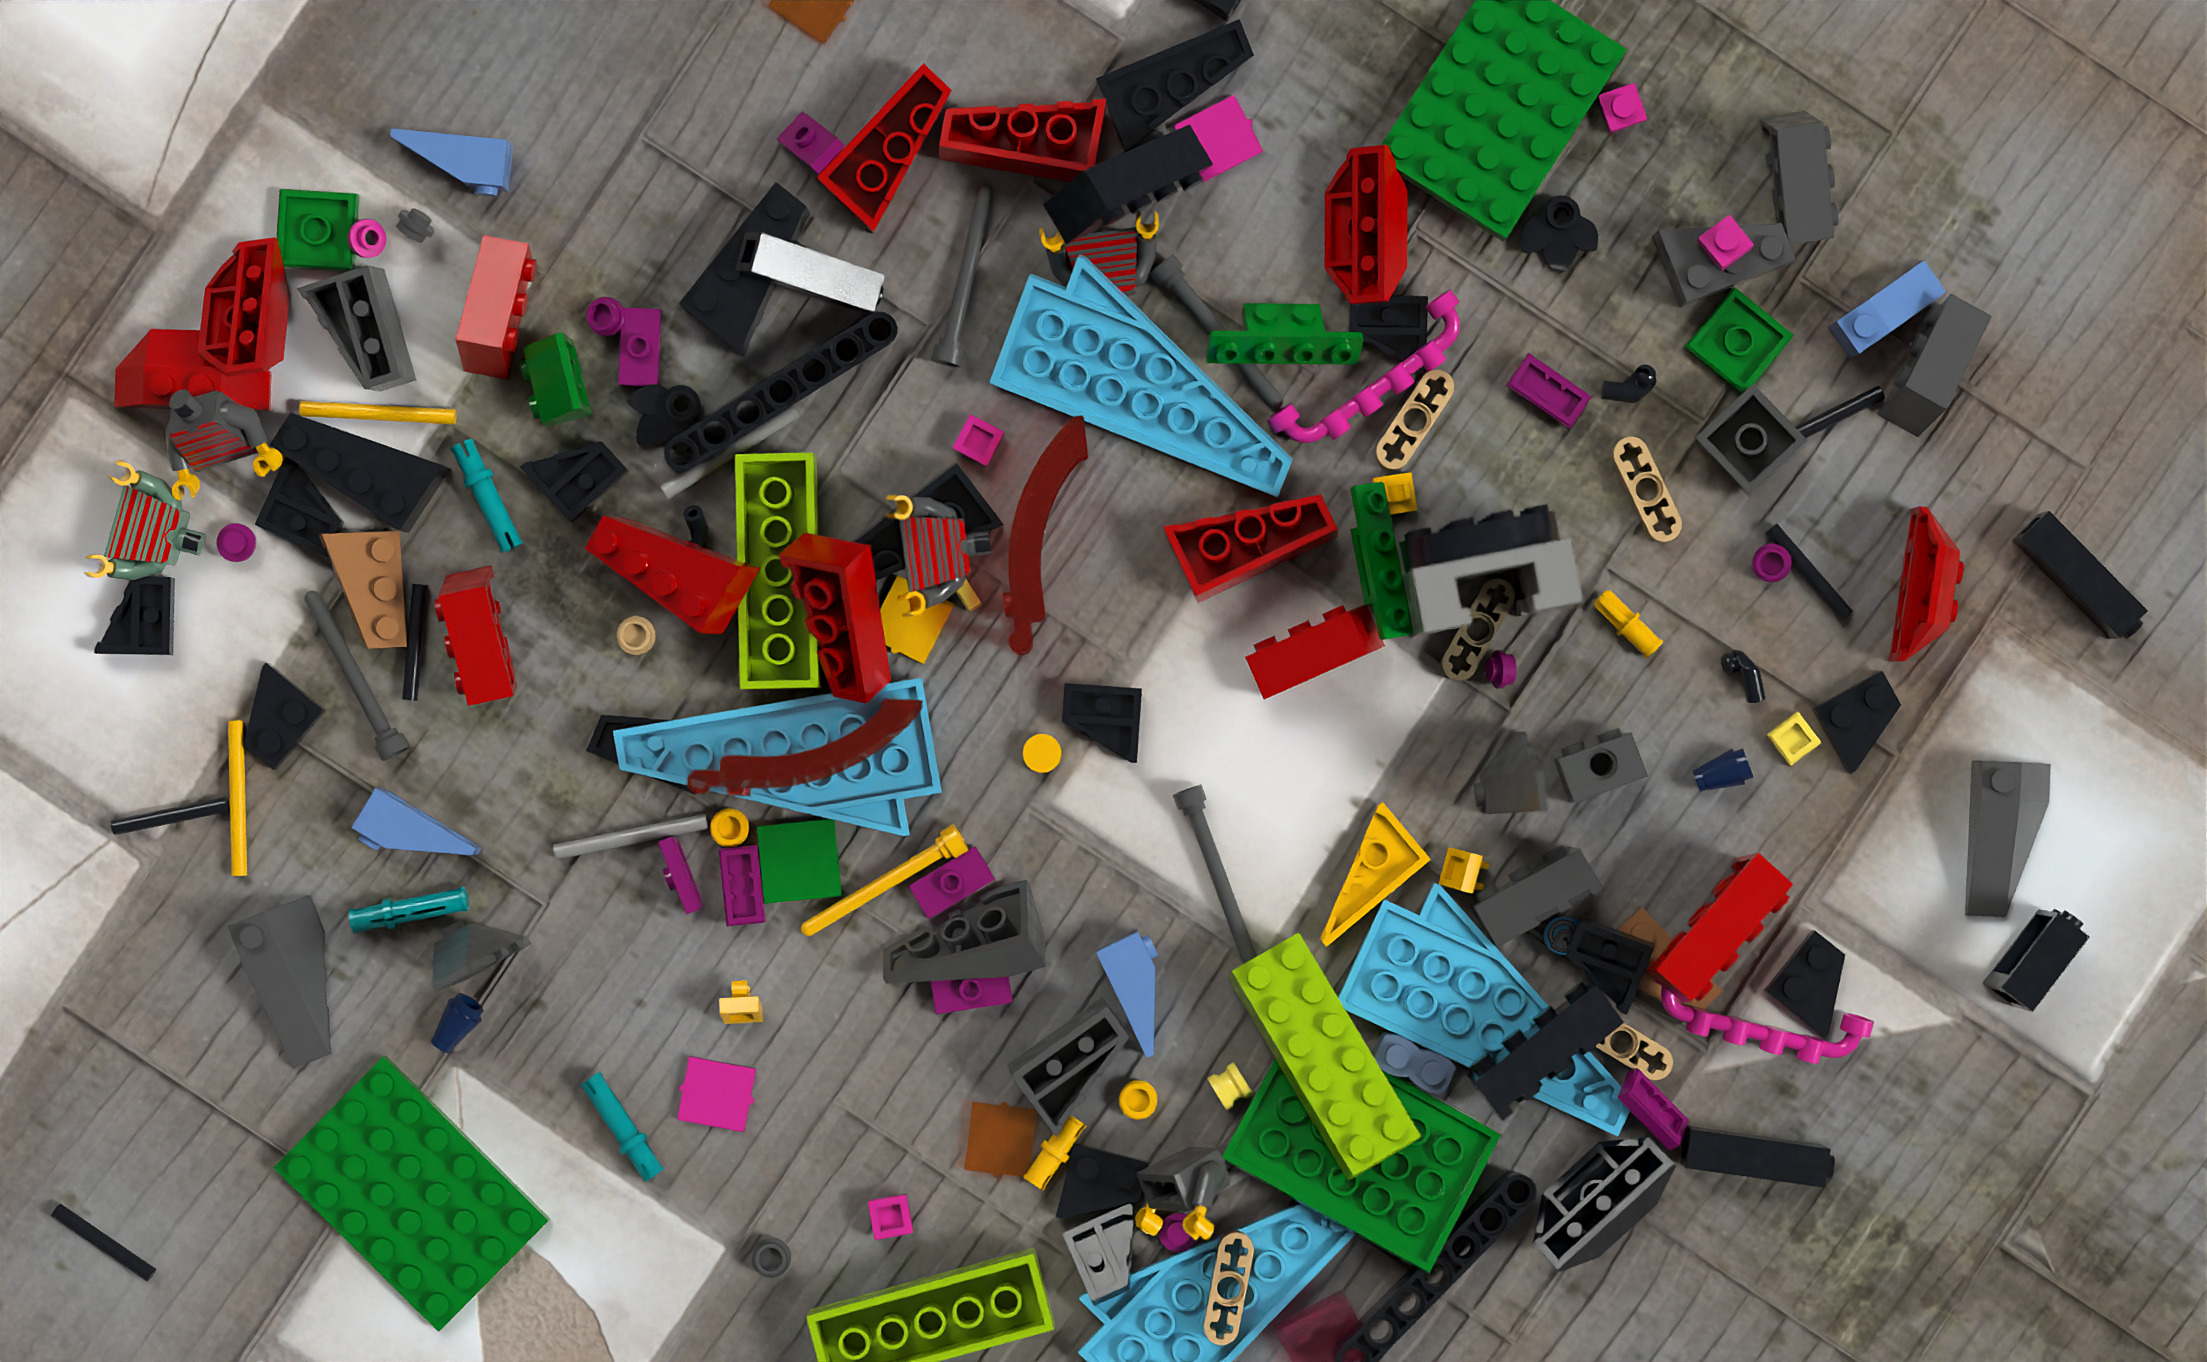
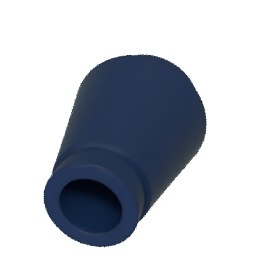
M1731 748L1700 766V768L1692 770L1700 792L1745 785V780L1754 778L1743 748L1737 751H1733Z
M458 993L454 999H449L434 1032V1036L431 1039V1043L439 1050L450 1053L482 1021L480 1015L484 1011L483 1007L476 1000L462 993Z

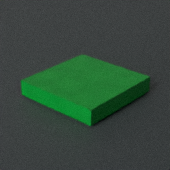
M280 189L276 239L279 243L284 268L342 272L354 270L356 254L349 247L348 233L351 226L358 221L360 195L357 193Z
M1734 286L1683 348L1742 395L1751 385L1756 383L1794 335Z
M825 819L757 826L764 904L842 896L835 820Z

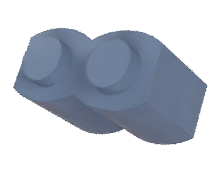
M1381 1032L1371 1053L1380 1069L1386 1073L1397 1077H1409L1418 1087L1432 1093H1445L1456 1070L1455 1065L1444 1055L1428 1048H1417L1409 1039L1394 1032Z

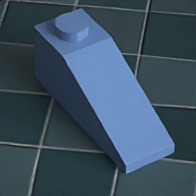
M391 128L390 136L396 142L467 187L474 189L475 195L497 197L498 191L509 192L513 145L508 140Z
M1922 261L1828 326V328L1848 357L1852 358L1893 331L1946 293V291L1927 263Z
M384 787L375 788L351 827L361 833L358 840L375 850L382 846L389 849L477 855L482 849L481 846Z
M1137 930L1097 949L1096 953L1146 1058L1154 1055L1155 964L1152 959L1159 955L1150 936L1147 935L1142 938Z

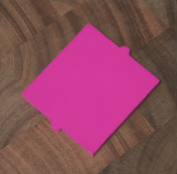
M1235 95L1174 125L1175 130H1178L1190 124L1212 161L1213 165L1201 174L1204 179L1203 183L1263 153V149L1251 128L1253 122L1251 119L1246 118Z
M689 1056L685 1081L679 1087L682 1097L677 1120L745 1132L749 1106L754 1103V1097L751 1095L756 1068Z

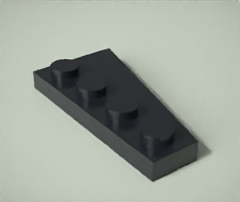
M1240 19L1096 78L1102 97L1106 99L1107 109L1124 151L1254 56Z

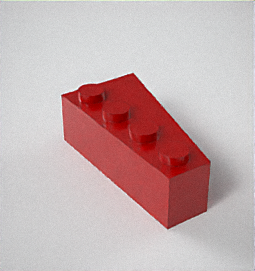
M924 63L816 177V181L872 234L952 91Z
M1092 99V102L1082 103L1060 101L1057 104L1034 106L1033 103L1018 104L1017 107L1003 108L982 106L946 109L939 143V158L945 161L1071 182L1084 170L1096 165L1106 99Z
M804 533L779 554V558L783 567L790 568L794 578V582L790 586L795 599H802L808 614L804 622L808 632L813 634L821 649L817 652L833 696L867 704L891 681L870 545Z
M1759 852L1738 857L1731 866L1736 873L1733 872L1724 880H1720L1711 891L1715 900L1712 903L1707 901L1693 913L1687 923L1691 929L1687 933L1683 930L1680 931L1648 969V972L1682 1003L1692 1002L1694 999L1697 1002L1702 1000L1714 986L1710 980L1719 970L1722 972L1727 971L1738 959L1739 955L1735 951L1744 941L1752 942L1764 929L1761 921L1770 911L1773 914L1777 913L1789 900L1790 896L1786 893L1794 884Z

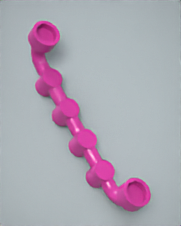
M1449 289L1426 305L1425 308L1434 320L1439 317L1443 318L1445 323L1443 332L1435 339L1423 345L1403 362L1388 370L1371 385L1360 390L1343 405L1328 413L1315 425L1309 428L1300 427L1295 420L1301 415L1292 403L1272 415L1267 420V423L1275 434L1283 430L1290 439L1300 443H1313L1322 439L1327 434L1332 440H1335L1351 428L1347 420L1359 411L1364 418L1369 416L1383 405L1379 399L1380 396L1390 389L1396 395L1401 393L1415 382L1411 376L1415 371L1424 366L1427 372H1430L1447 359L1443 351L1455 342L1460 331V319L1454 308L1459 303V300L1452 290Z
M1655 979V983L1662 986L1661 1001L1664 1009L1670 1016L1687 1022L1686 1031L1701 1036H1708L1710 1028L1724 1031L1723 1040L1742 1046L1745 1045L1747 1037L1760 1040L1759 1048L1761 1050L1777 1055H1782L1784 1047L1798 1050L1796 1058L1813 1064H1819L1821 1056L1841 1058L1849 1055L1857 1048L1862 1037L1869 1038L1871 1036L1874 1021L1868 1018L1844 1013L1840 1029L1847 1033L1840 1042L1832 1043L1811 1035H1800L1775 1026H1764L1739 1017L1724 1016L1703 1008L1684 1006Z

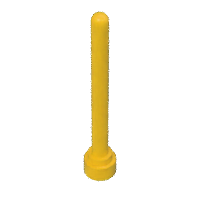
M954 824L940 831L941 836L935 839V844L805 921L801 925L802 934L805 936L814 935L944 856L946 859L951 856L957 858L969 851L962 835Z

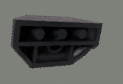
M1649 1137L1598 1142L1542 1193L1537 1218V1230L1533 1243L1559 1272L1599 1258L1657 1205L1676 1165Z

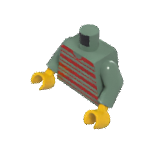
M116 460L115 463L126 468V474L119 479L108 474L109 478L116 484L122 485L123 489L104 556L90 554L85 557L87 559H96L100 567L96 573L84 572V574L90 578H99L107 573L110 578L136 580L160 574L166 565H176L180 551L199 556L204 547L205 533L187 529L190 513L182 509V499L178 501L173 497L172 488L164 480L141 470L134 471V468L124 460Z

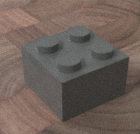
M1754 384L1695 437L1696 443L1748 497L1752 496L1805 447L1808 441Z

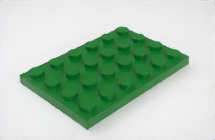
M1475 0L1381 145L1389 146L1396 162V169L1400 172L1402 178L1504 242L1627 49L1551 0Z
M386 1055L273 1167L438 1332L550 1220Z
M1274 1059L1222 1155L1223 1161L1426 1274L1430 1273L1501 1134L1402 1079L1382 1070L1421 1137L1414 1143L1348 1181L1278 1062Z

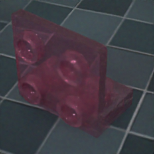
M1341 1289L1273 1326L1281 1345L1284 1346L1292 1362H1333L1332 1351L1334 1346L1358 1322V1319ZM1358 1348L1346 1350L1342 1356V1362H1359L1361 1352Z

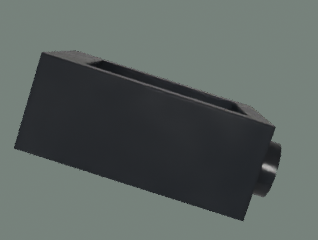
M2038 909L1984 980L1983 984L2013 1007L2033 1012L2090 936L2081 930L2084 924L2065 910L2061 913L2057 909L2052 911Z

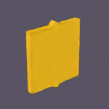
M897 575L880 608L885 643L891 647L892 653L897 654L900 652L924 664L955 604L945 600L942 603L924 609L919 615L903 617L902 614L910 610V602L908 599L897 601V596L909 593L907 579Z

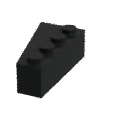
M1189 124L1084 170L1046 201L1043 206L1064 242L1068 245L1103 226L1107 227L1117 222L1130 212L1134 215L1151 205L1154 200L1160 203L1178 192L1177 189L1180 187L1183 191L1193 188L1204 180L1201 174L1211 167L1213 163Z
M775 182L679 302V305L743 357L749 348V343L756 328L760 324L768 301L777 287L775 283L735 270L745 233H764L796 244L810 214L807 206Z
M294 413L289 414L269 444L381 519L406 533L410 532L451 469Z
M956 462L952 463L909 496L930 497L952 507L957 514V518L964 519L966 534L992 531L1004 525ZM895 507V508H894L893 510H891L889 513H890V514L895 513V511L897 510V507ZM885 515L851 541L870 545L876 581L905 568L899 519L887 518Z
M1583 982L1575 985L1564 994L1566 1001L1555 1010L1551 1005L1546 1007L1533 1017L1532 1020L1535 1022V1025L1524 1033L1520 1029L1514 1031L1501 1042L1504 1046L1503 1049L1493 1056L1487 1052L1470 1065L1473 1071L1467 1075L1468 1079L1502 1121L1513 1113L1509 1105L1514 1101L1517 1103L1524 1100L1528 1101L1540 1091L1543 1085L1540 1080L1545 1076L1548 1079H1552L1562 1074L1574 1062L1572 1058L1574 1054L1578 1052L1582 1056L1588 1053L1624 1023L1596 984L1590 982L1585 986Z

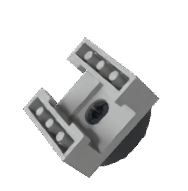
M1547 504L1525 508L1523 511H1520V516L1515 517L1513 509L1491 513L1489 516L1481 519V521H1477V524L1474 522V517L1451 521L1436 533L1431 532V527L1409 531L1407 534H1404L1405 540L1399 542L1405 574L1402 576L1413 627L1411 638L1458 629L1460 626L1472 624L1470 609H1461L1456 585L1457 581L1516 570L1522 600L1515 601L1517 617L1560 609L1583 602L1571 539L1560 540L1555 511H1549Z

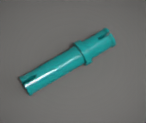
M471 438L463 441L464 448L469 457L466 456L460 443L451 447L450 450L466 478L463 481L466 489L471 488L500 548L499 551L503 554L511 549L505 535L508 536L514 549L524 542L520 538L491 479L494 476L491 468L486 469L474 444L475 441Z
M465 886L457 889L397 901L387 898L383 899L382 904L349 909L348 914L352 932L355 934L386 926L390 930L397 928L398 924L461 911L466 912L469 911L470 905Z
M599 1072L589 1078L588 1081L583 1082L580 1087L584 1090L621 1146L618 1148L621 1155H627L641 1176L643 1183H645L665 1168L645 1141L648 1138L645 1132H639L603 1078V1074Z

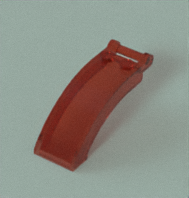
M1083 415L1075 416L1044 450L1026 482L1015 512L1008 555L1010 592L1003 593L1005 616L1007 618L1013 617L1015 631L1009 637L1008 643L1010 648L1018 655H1026L1032 650L1034 642L1031 623L1041 622L1045 618L1046 613L1041 580L1043 538L1050 511L1061 487L1073 469L1081 461L1088 459Z
M884 699L880 710L862 726L832 743L809 751L782 756L725 755L720 760L719 771L695 770L689 774L687 786L693 793L704 794L711 787H727V795L751 796V789L792 787L833 776L867 759L897 737L921 711L923 700Z

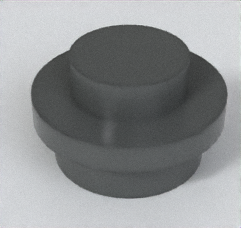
M412 208L410 212L401 210L398 214L400 220L396 227L404 235L416 242L423 243L426 237H431L435 232L430 225L432 222L431 218L418 209Z
M767 1238L759 1242L754 1248L752 1263L759 1274L770 1278L778 1277L788 1269L791 1263V1252L787 1244L782 1240Z

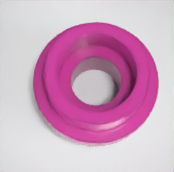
M372 219L359 220L349 230L348 244L356 255L362 258H373L384 250L386 234L378 222ZM367 231L372 235L371 245L365 241Z

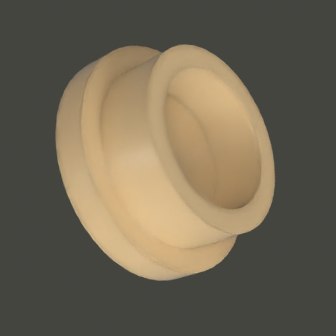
M629 617L619 625L617 630L619 646L626 653L632 655H641L648 652L656 640L654 626L643 617Z

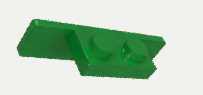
M1244 303L1241 314L1244 331H1211L1205 354L1206 362L1209 364L1355 365L1359 361L1364 339L1361 332H1325L1320 304Z
M1383 482L1352 486L1350 492L1357 527L1350 529L1364 603L1365 605L1373 604L1380 640L1412 635L1413 627L1385 485Z

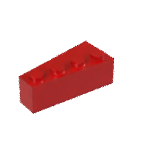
M1321 494L1275 503L1268 507L1236 511L1233 514L1197 519L1194 522L1180 525L1163 526L1165 536L1197 603L1338 537V528Z
M603 515L584 548L699 633L723 634L760 570L757 566L740 562L725 554L708 550L688 540L679 539L668 535L666 532L624 517Z

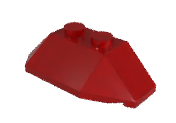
M1388 145L1350 148L1346 155L1347 159L1337 170L1325 191L1324 269L1337 287L1346 295L1345 297L1350 304L1388 302L1407 269V188L1400 172L1396 169V162Z
M275 237L238 242L232 250L233 255L221 265L205 287L197 353L202 359L227 377L265 372L284 360L290 292L279 243Z
M151 329L115 368L114 407L171 409L169 406L170 398L177 391L184 389L193 397L212 391H220L236 403L250 407L255 411H271L272 372L267 370L260 373L227 377L202 359L197 353L200 330Z
M1918 506L1911 508L1889 661L1904 662L1947 631L1950 622H1955L1958 613V600L1953 598L1955 585L1960 584L1962 581L1964 562L1959 561L1960 550L1928 507Z

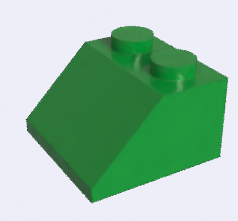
M563 332L523 347L525 358L520 359V367L525 382L531 381L535 396L529 397V402L534 419L540 418L541 423L548 427L592 416L574 341Z

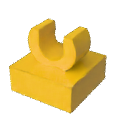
M1412 472L1372 479L1373 483H1384L1390 515L1417 511Z
M1448 847L1438 884L1473 894L1474 889H1483L1484 884L1476 882L1479 869L1488 870L1489 864L1482 861L1483 856Z
M732 981V998H719L720 1016L723 1023L763 1022L762 1004L759 996L750 997L748 981Z

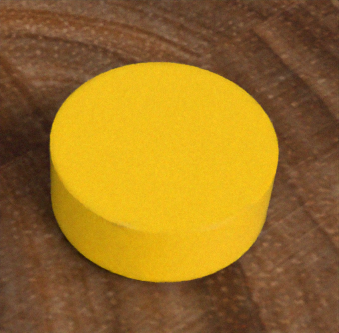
M1034 735L1024 745L1023 759L1026 765L1033 771L1040 773L1049 772L1061 760L1062 751L1060 744L1050 735Z
M723 809L716 813L711 820V836L721 846H738L749 835V820L738 809Z
M1132 1080L1122 1087L1119 1093V1106L1122 1112L1129 1118L1136 1120L1149 1117L1156 1109L1157 1093L1154 1087L1147 1081Z

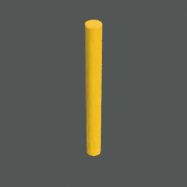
M300 401L299 405L300 416L451 425H455L457 420L456 409Z
M228 721L231 876H247L244 721Z

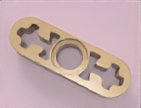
M1432 370L1421 378L1376 446L1375 457L1381 467L1387 470H1398L1410 460L1454 393V382L1448 373L1442 370ZM1439 378L1444 381L1442 388L1446 391L1445 396L1437 394L1429 405L1437 409L1432 413L1425 404L1415 402L1414 398L1416 395H1419L1424 400L1430 391L1426 382L1428 380L1435 382ZM1411 409L1420 410L1425 416V426L1419 431H1411L1404 424V415ZM1397 427L1404 436L1415 439L1413 445H1410L1406 440L1399 450L1400 454L1403 455L1402 460L1400 461L1395 458L1388 462L1385 459L1387 452L1383 447L1385 444L1392 446L1397 441L1400 435L1393 434L1394 428Z
M1637 437L1623 438L1612 449L1611 459L1647 536L1659 543L1671 541L1681 531V517L1646 444ZM1626 444L1630 449L1637 448L1640 454L1635 457L1638 468L1640 469L1646 464L1649 472H1642L1631 480L1627 473L1635 470L1630 461L1623 462L1620 458V455L1625 452L1623 446ZM1641 479H1650L1656 484L1657 494L1651 501H1644L1636 494V485ZM1662 499L1666 507L1658 508L1663 519L1671 518L1673 522L1668 527L1670 533L1668 535H1665L1663 531L1656 532L1653 525L1658 522L1655 512L1652 511L1646 515L1644 508L1652 507Z
M1625 1023L1595 1046L1631 1069H1640L1651 1080L1665 1078L1673 1067L1672 1055L1666 1048ZM1623 1030L1630 1034L1632 1043L1627 1051L1617 1053L1611 1048L1610 1039L1615 1032ZM1641 1040L1646 1042L1641 1048L1644 1052L1652 1056L1656 1055L1657 1052L1661 1053L1659 1060L1664 1065L1660 1070L1653 1068L1651 1072H1648L1649 1064L1638 1056L1635 1058V1063L1629 1061L1637 1053Z
M1239 1230L1225 1233L1218 1244L1203 1323L1206 1337L1216 1345L1231 1343L1239 1333L1254 1254L1251 1238ZM1234 1239H1240L1242 1247L1247 1248L1246 1254L1239 1253L1236 1264L1237 1268L1244 1267L1242 1274L1229 1268L1220 1270L1221 1263L1230 1265L1231 1254L1230 1251L1225 1250L1226 1244L1232 1245ZM1224 1277H1233L1240 1283L1239 1293L1233 1298H1224L1217 1291V1285ZM1215 1301L1227 1307L1237 1306L1236 1312L1230 1309L1227 1311V1324L1232 1325V1329L1225 1330L1223 1336H1217L1215 1328L1210 1326L1211 1322H1218L1220 1318L1221 1308H1213Z

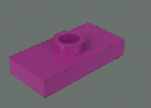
M803 111L777 138L784 148L817 174L821 173L845 146L835 135Z
M623 307L625 319L621 327L618 385L644 387L651 384L659 385L662 310Z
M1530 353L1525 356L1505 385L1568 430L1573 426L1592 398L1588 393Z
M672 836L659 841V846L668 868L663 869V874L671 891L677 889L686 915L702 909L704 903L678 837Z
M758 845L718 849L726 927L765 923L766 913Z
M975 846L909 885V888L927 918L930 919L995 880V877Z
M1009 977L931 981L936 1014L1013 1003Z
M1635 1068L1628 1072L1617 1098L1669 1151L1678 1147L1689 1120L1640 1069Z

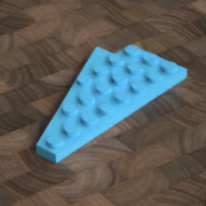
M1081 254L1078 256L1067 287L1034 274L1029 275L990 379V384L1278 497L1293 458L1086 256Z
M922 678L888 683L867 704L834 697L830 693L613 731L620 770L901 836L910 835L904 799L942 793Z
M1433 882L1418 915L1385 899L1381 901L1338 995L1346 1011L1430 1050L1436 1051L1471 1068L1470 1065L1485 1053L1489 1052L1493 1056L1503 1049L1504 1046L1501 1042L1514 1031L1520 1029L1524 1033L1535 1025V1022L1532 1020L1533 1017L1548 1007V1004L1449 894L1435 882ZM1590 1051L1582 1056L1578 1052L1572 1056L1574 1062L1559 1076L1548 1079L1545 1076L1540 1080L1543 1085L1540 1091L1533 1096L1534 1098L1619 1136L1630 1110L1617 1098L1621 1090L1619 1083Z
M1300 1203L1234 1229L1243 1231L1251 1238L1254 1254L1239 1333L1235 1340L1227 1345L1212 1343L1206 1337L1203 1326L1218 1244L1224 1234L1131 1272L1129 1291L1096 1306L1093 1305L1088 1292L1085 1291L1079 1296V1300L1103 1322V1325L1078 1349V1354L1087 1362H1232L1355 1234ZM1234 1239L1232 1245L1226 1244L1225 1250L1230 1251L1231 1254L1230 1265L1221 1263L1220 1270L1229 1268L1242 1274L1244 1267L1237 1268L1236 1264L1239 1253L1246 1254L1247 1248L1242 1247L1240 1239ZM1224 1277L1217 1285L1218 1293L1224 1298H1233L1240 1290V1283L1233 1277ZM1215 1301L1213 1308H1221L1220 1318L1218 1322H1211L1210 1326L1215 1328L1217 1336H1223L1225 1330L1232 1329V1325L1227 1324V1311L1230 1309L1236 1312L1237 1306L1227 1307Z

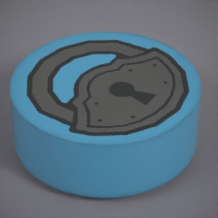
M1557 916L1549 920L1543 929V941L1546 947L1556 954L1566 955V950L1578 922L1567 916Z

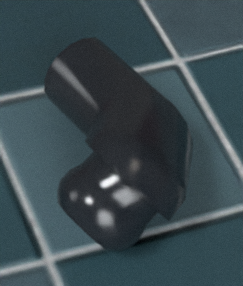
M1644 364L1638 366L1636 371L1624 383L1604 380L1601 399L1627 403L1639 402L1656 384L1655 369L1650 365Z
M691 505L683 512L691 535V540L688 541L707 549L709 530L707 521L701 507Z
M1732 650V653L1722 655L1721 665L1723 671L1728 675L1738 672L1741 676L1747 702L1758 703L1765 700L1766 697L1759 667L1740 650Z

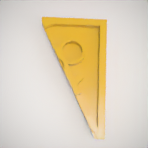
M1383 802L1377 805L1321 934L1320 940L1326 947L1431 860Z

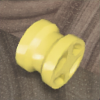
M1234 1062L1227 1065L1226 1071L1222 1074H1213L1207 1078L1227 1111L1232 1109L1235 1102L1240 1098L1248 1099L1254 1095Z

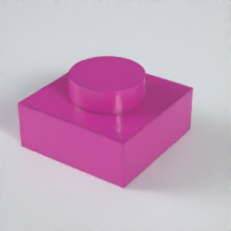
M1635 83L1600 94L1596 98L1609 134L1647 120Z
M1730 215L1698 237L1697 243L1721 272L1752 250L1754 246L1753 242Z
M970 414L952 449L987 467L1005 432Z
M907 1193L868 1200L874 1240L912 1234L914 1232Z

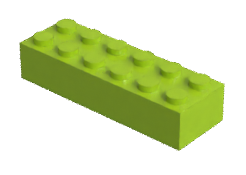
M813 452L735 454L737 560L760 568L738 606L740 689L822 688V668L817 655L821 648L818 640L807 630L804 620L808 617L802 599H795L790 586L794 582L790 568L783 567L779 558V554L802 534L819 535L817 456Z
M1300 933L1295 934L1230 973L1228 980L1348 1181L1414 1143L1421 1137Z
M1035 1247L809 1309L806 1315L818 1362H939L1052 1331L1055 1328V1321Z

